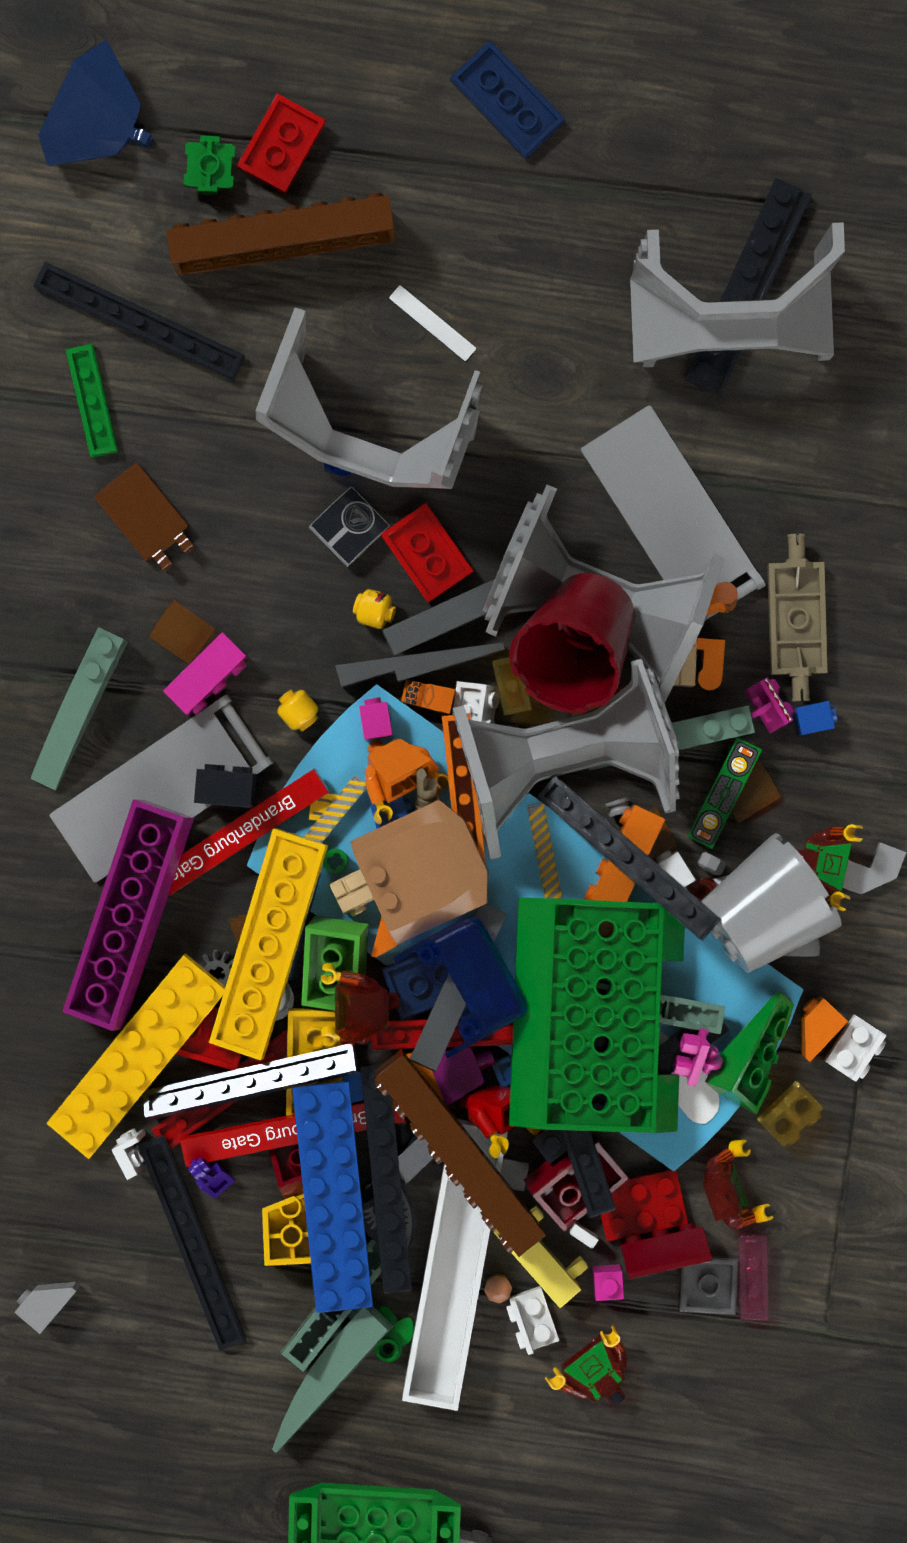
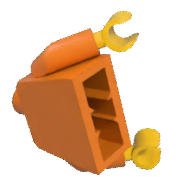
M376 739L369 744L367 749L369 752L367 756L368 766L364 771L365 786L371 803L375 804L377 808L374 813V821L380 825L382 823L379 812L386 813L388 821H390L393 815L392 809L384 805V800L390 803L417 788L416 774L419 769L423 768L427 778L435 779L437 784L440 782L444 789L449 786L448 776L438 773L439 768L427 749L408 744L402 739H396L386 745L379 739ZM439 784L437 794H439L442 791L441 786Z

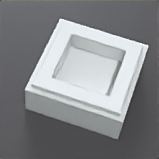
M578 1221L569 1227L572 1236L590 1248H594L598 1242L597 1234Z

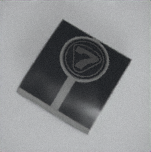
M352 486L309 526L313 533L347 567L360 557L381 536L380 534L390 527Z

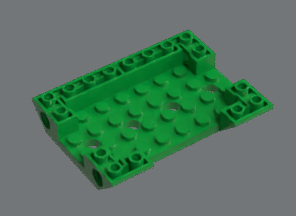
M518 897L509 1126L547 1130L636 1133L677 1131L679 1075L658 1073L662 961H684L685 926L659 903ZM604 921L610 922L613 926V933L608 938L602 937L598 931L599 925ZM603 978L607 979L611 984V989L606 995L599 994L596 989L597 982ZM599 1036H605L609 1042V1046L604 1052H597L594 1048V1041ZM596 1094H603L606 1097V1105L601 1110H595L592 1106V1099Z

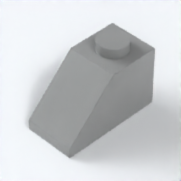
M77 1282L37 1285L32 1292L27 1288L16 1301L20 1306L14 1313L41 1334L81 1285Z

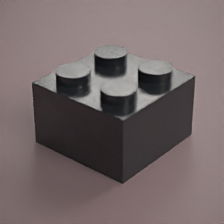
M205 764L204 769H197L194 803L246 808L256 807L259 774L252 773L253 768L233 766L232 771H225V765Z

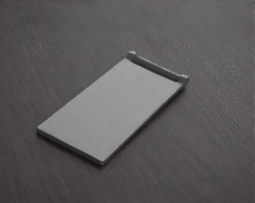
M651 406L645 407L581 448L583 456L663 580L701 574L706 571L715 554L724 558L717 583H730L746 572L750 580L736 588L738 593L737 601L753 590H760L766 586L764 580L750 562ZM719 611L710 615H706L705 621L714 616L715 614L719 613Z
M228 694L50 814V818L93 882L100 881L109 873L133 799L146 800L195 817L212 805L194 803L197 769H204L205 764L225 765V771H232L233 766L250 767L214 714L220 709L256 760L257 764L252 767V773L258 774L274 763L270 756L266 757L231 705L232 700Z

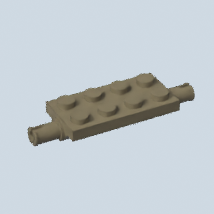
M788 534L789 559L784 563L767 564L770 675L789 674V677H792V702L810 701L809 676L811 674L828 673L824 562H808V559L805 558V534Z

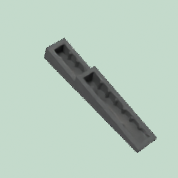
M494 580L382 630L393 656L486 616L487 613L482 610Z
M502 642L335 665L342 688L391 673H396L397 680L400 683L503 652L505 648Z
M487 904L478 907L409 1059L410 1061L434 1072L437 1070L507 913Z

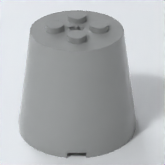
M774 833L701 901L721 918L710 934L723 945V951L731 962L735 961L747 973L838 929L842 924L837 909L834 906L831 908L828 906L825 898L829 894L814 871L789 842L784 845L781 843L783 839L777 833Z

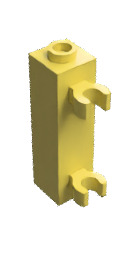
M537 1206L530 1210L538 1221L544 1217ZM494 1229L493 1232L498 1237L497 1234L499 1232L497 1229ZM542 1240L520 1257L514 1251L511 1252L559 1308L563 1307L581 1291L580 1284L575 1278L588 1268L587 1263L581 1256L577 1257L565 1268Z

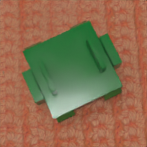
M200 136L201 143H185V155L188 158L187 174H184L183 185L187 188H198L200 195H219V189L231 190L234 176H232V158L235 157V146L233 144H221L220 136Z

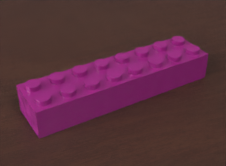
M133 799L62 1012L111 1031L124 1029L194 821L193 817L146 800Z

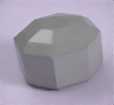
M702 852L698 860L699 866L704 871L714 875L722 874L726 866V862L706 852Z

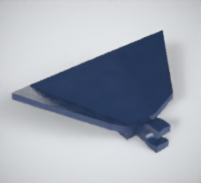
M107 39L73 60L38 136L47 166L117 156L124 147L127 148L129 141L135 142L147 149L152 144L153 138L150 133L136 129L142 105Z

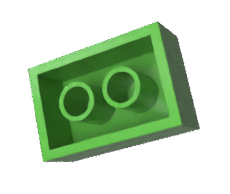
M321 916L313 917L305 928L302 1006L335 1011V987L360 989L365 987L369 924ZM326 963L333 964L336 967V972L360 977V983L354 984L336 980L332 984H324L321 980V975L331 976L333 973L322 970V966ZM360 992V1007L364 1002L365 992L363 994ZM354 995L340 999V1012H341V1000L350 998V999H349V1002H350L351 997H353V1012H351L350 1009H349V1011H350V1013H354Z

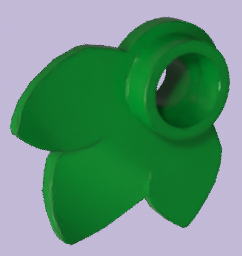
M381 1306L378 1311L393 1325V1328L378 1342L373 1350H375L376 1356L381 1361L389 1363L397 1360L402 1353V1347L411 1341L414 1323L411 1317L398 1320L391 1309ZM385 1343L393 1345L394 1349L392 1352L385 1350Z

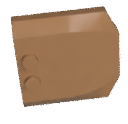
M437 800L350 841L355 859L386 927L397 945L488 903L489 870L466 820L449 808L442 800Z

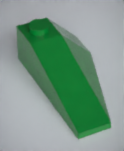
M777 991L720 1054L723 1060L721 1068L711 1070L705 1080L718 1094L755 1114L758 1113L772 1082V1080L768 1079L772 1063L777 1064L779 1055L776 1054L777 1044L780 1039L785 1037L794 1006L782 992Z

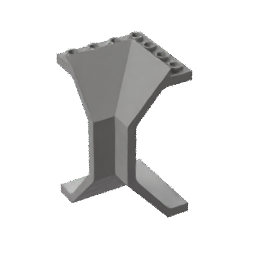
M844 222L832 223L814 250V267L778 299L763 301L710 303L700 301L662 269L660 264L659 230H647L645 238L640 240V246H638V253H636V260L633 262V272L630 278L633 363L642 362V367H654L655 362L659 359L699 351L780 349L818 355V361L830 360L834 355L831 270L845 252Z
M294 308L255 410L256 421L320 462L392 487L452 489L468 443L474 440L480 413V411H477L478 402L483 383L478 382L480 372L474 371L457 419L402 454L332 429L302 366L306 355V311Z
M546 485L542 495L537 493L533 503L527 502L505 552L482 610L487 613L485 620L490 621L486 632L496 636L503 618L507 614L537 610L555 589L570 576L580 573H593L607 577L621 586L633 603L635 619L628 650L636 660L642 659L645 669L650 668L651 672H654L665 703L704 624L724 558L714 554L706 571L701 574L645 584H634L578 561L569 555L547 518V513L557 488Z
M642 659L631 661V682L614 695L604 706H600L589 713L536 727L521 729L469 720L464 705L453 708L455 724L477 795L482 831L490 860L501 857L497 831L537 782L554 776L609 764L651 781L656 786L665 814L676 811V800L680 799L677 785H679L678 740L654 672H651L650 668L645 669Z

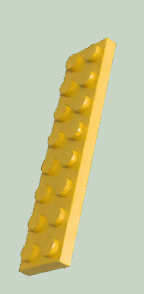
M273 828L209 1043L260 1061L264 1059L328 845Z
M184 954L46 1124L85 1157L90 1159L223 997L225 986L190 956Z

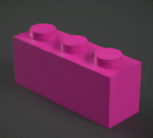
M222 632L163 692L186 715L190 716L192 713L197 715L207 706L208 703L205 700L212 693L216 696L227 686L225 680L232 673L237 676L247 666L244 661L248 657Z

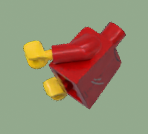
M487 1085L474 1094L467 1093L461 1097L460 1104L463 1109L468 1110L469 1123L478 1126L484 1137L492 1142L488 1150L489 1154L493 1158H498L500 1153L505 1155L509 1147V1141L503 1136H497V1133L504 1134L515 1127L509 1126L510 1087ZM527 1128V1130L534 1135H537L539 1131L542 1130L535 1128Z

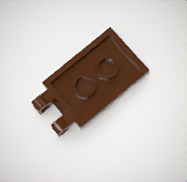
M137 462L94 496L143 559L148 562L151 558H154L165 572L174 564L165 555L164 551L175 542L186 554L195 549L194 545L184 534L190 527Z

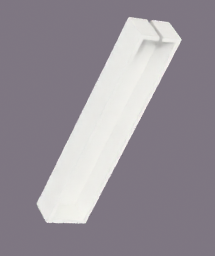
M458 1119L501 1173L504 1155L500 1153L498 1158H493L488 1151L492 1144L491 1140L486 1139L477 1126L470 1124L469 1121ZM508 1131L504 1134L497 1133V1136H503L507 1139ZM444 1164L402 1401L458 1411L490 1229L482 1220V1215L480 1214L482 1210L478 1206L474 1209L465 1199L462 1191L464 1189L461 1184L455 1186L449 1179L445 1170L447 1166Z

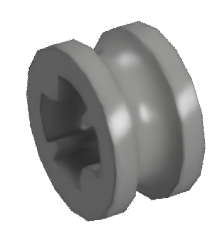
M629 797L606 803V807L610 808L609 817L622 814L625 808L631 809L632 806L628 805Z

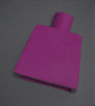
M472 1046L446 1048L435 1072L432 1071L446 1105H450L485 1083L481 1070L496 1064L490 1049L474 1054Z

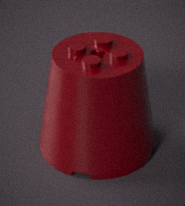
M580 573L565 579L520 628L511 643L509 651L510 666L514 676H518L526 686L525 691L538 702L552 709L568 713H585L590 708L599 705L602 707L608 703L614 696L620 683L634 624L635 611L630 597L616 582L598 574Z

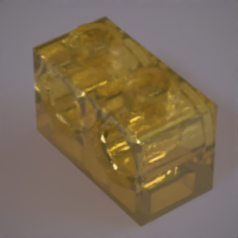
M795 1081L757 1120L785 1147L787 1144H794L802 1135L800 1131L807 1124L811 1126L821 1117L820 1111L823 1107L799 1082ZM801 1099H806L808 1101L807 1110L802 1113L796 1112V1103ZM780 1119H787L789 1122V1126L784 1132H777L775 1129V1125Z

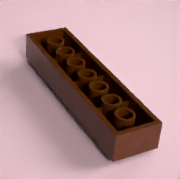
M372 193L367 195L366 199L355 200L354 197H346L340 199L339 203L328 204L324 201L311 204V207L302 209L299 206H289L284 208L283 212L272 213L271 210H263L257 212L256 216L245 217L240 214L232 215L226 221L217 222L216 219H206L201 221L200 225L189 226L188 223L173 225V229L166 230L171 264L178 276L395 242L389 195L383 196L382 193Z
M402 1049L375 1070L376 1079L374 1080L376 1087L384 1096L390 1094L393 1098L392 1106L402 1119L406 1116L411 1121L410 1129L420 1142L423 1139L428 1142V1152L438 1164L442 1161L447 1166L445 1170L449 1179L455 1186L459 1184L463 1186L464 1189L462 1191L465 1199L474 1209L478 1206L482 1210L480 1212L482 1220L491 1231L494 1229L498 1230L499 1241L509 1254L514 1251L520 1257L546 1236L540 1222Z

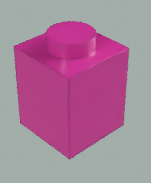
M381 697L364 700L365 705L359 706L364 740L393 736L388 703L381 702Z
M620 1264L592 1266L595 1300L624 1299Z

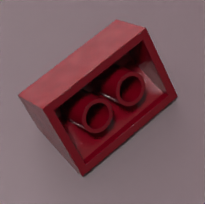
M591 1133L612 1193L629 1178L603 1144ZM567 1151L550 1164L547 1161L523 1179L532 1196L563 1231L567 1230L587 1213Z
M694 1222L680 1225L679 1232L670 1234L667 1228L653 1231V1237L642 1239L641 1234L626 1237L625 1243L620 1244L627 1278L632 1279L713 1261L703 1227L696 1228Z

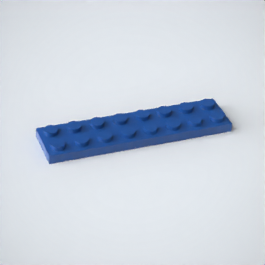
M349 1081L293 1086L316 1313L373 1307Z

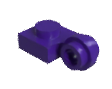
M203 1157L193 1159L191 1166L188 1167L190 1173L197 1179L196 1183L199 1188L214 1199L235 1182L230 1172L218 1163L211 1167Z

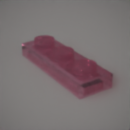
M740 1234L738 1235L739 1318L741 1321L769 1320L767 1235Z

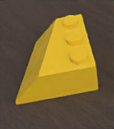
M304 1194L296 1197L292 1196L262 1208L264 1265L311 1263Z

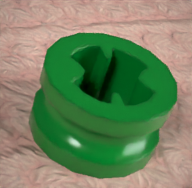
M331 849L326 852L323 866L328 872L338 874L346 869L348 857L343 850ZM334 853L341 855L339 859L343 858V865H338L337 869L331 868L332 864H328V857H333Z

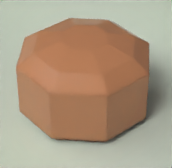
M496 1273L487 1278L484 1291L490 1301L502 1303L509 1299L512 1285L507 1276Z

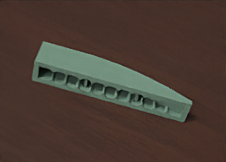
M98 627L61 704L30 779L55 791L57 790L128 641Z
M749 705L672 723L678 740V750L755 733ZM602 764V765L590 767V768H589V771H590V770H594V769H598V768H603V767L611 766V765H609V764Z
M597 982V992L601 995H606L609 993L611 985ZM661 994L660 1023L694 1030L702 1028L707 1029L710 1033L721 1034L726 1006Z
M371 1238L367 1242V1253L372 1285L381 1273L379 1244ZM315 1307L280 1353L304 1372L352 1309L316 1313Z
M374 1306L354 1309L348 1315L351 1321L344 1328L340 1325L330 1337L332 1342L309 1370L289 1406L272 1448L275 1453L285 1447L374 1349L378 1342L393 1328V1325Z

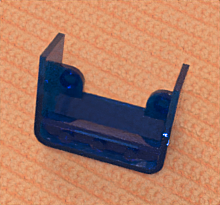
M468 916L392 958L397 963L417 954L420 961L429 967H434L443 962L465 1001L470 1013L462 1017L459 1022V1031L465 1042L445 1053L447 1059L518 1020L527 1011V1003L484 924L477 917Z

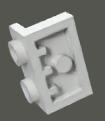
M457 681L453 708L464 705L466 714H472V720L495 724V709L499 704L498 687Z
M853 1015L823 1061L856 1082L859 1078L863 1079L871 1067L868 1063L874 1054L879 1055L885 1047L886 1041L884 1039L886 1034L877 1030L858 1016Z
M134 1128L122 1134L116 1140L117 1145L112 1149L127 1180L136 1176L145 1166L139 1146H134L146 1135L144 1129L137 1132Z
M541 1286L510 1296L511 1305L506 1306L511 1322L517 1321L520 1332L515 1334L520 1349L526 1348L528 1355H530L537 1348L559 1341Z

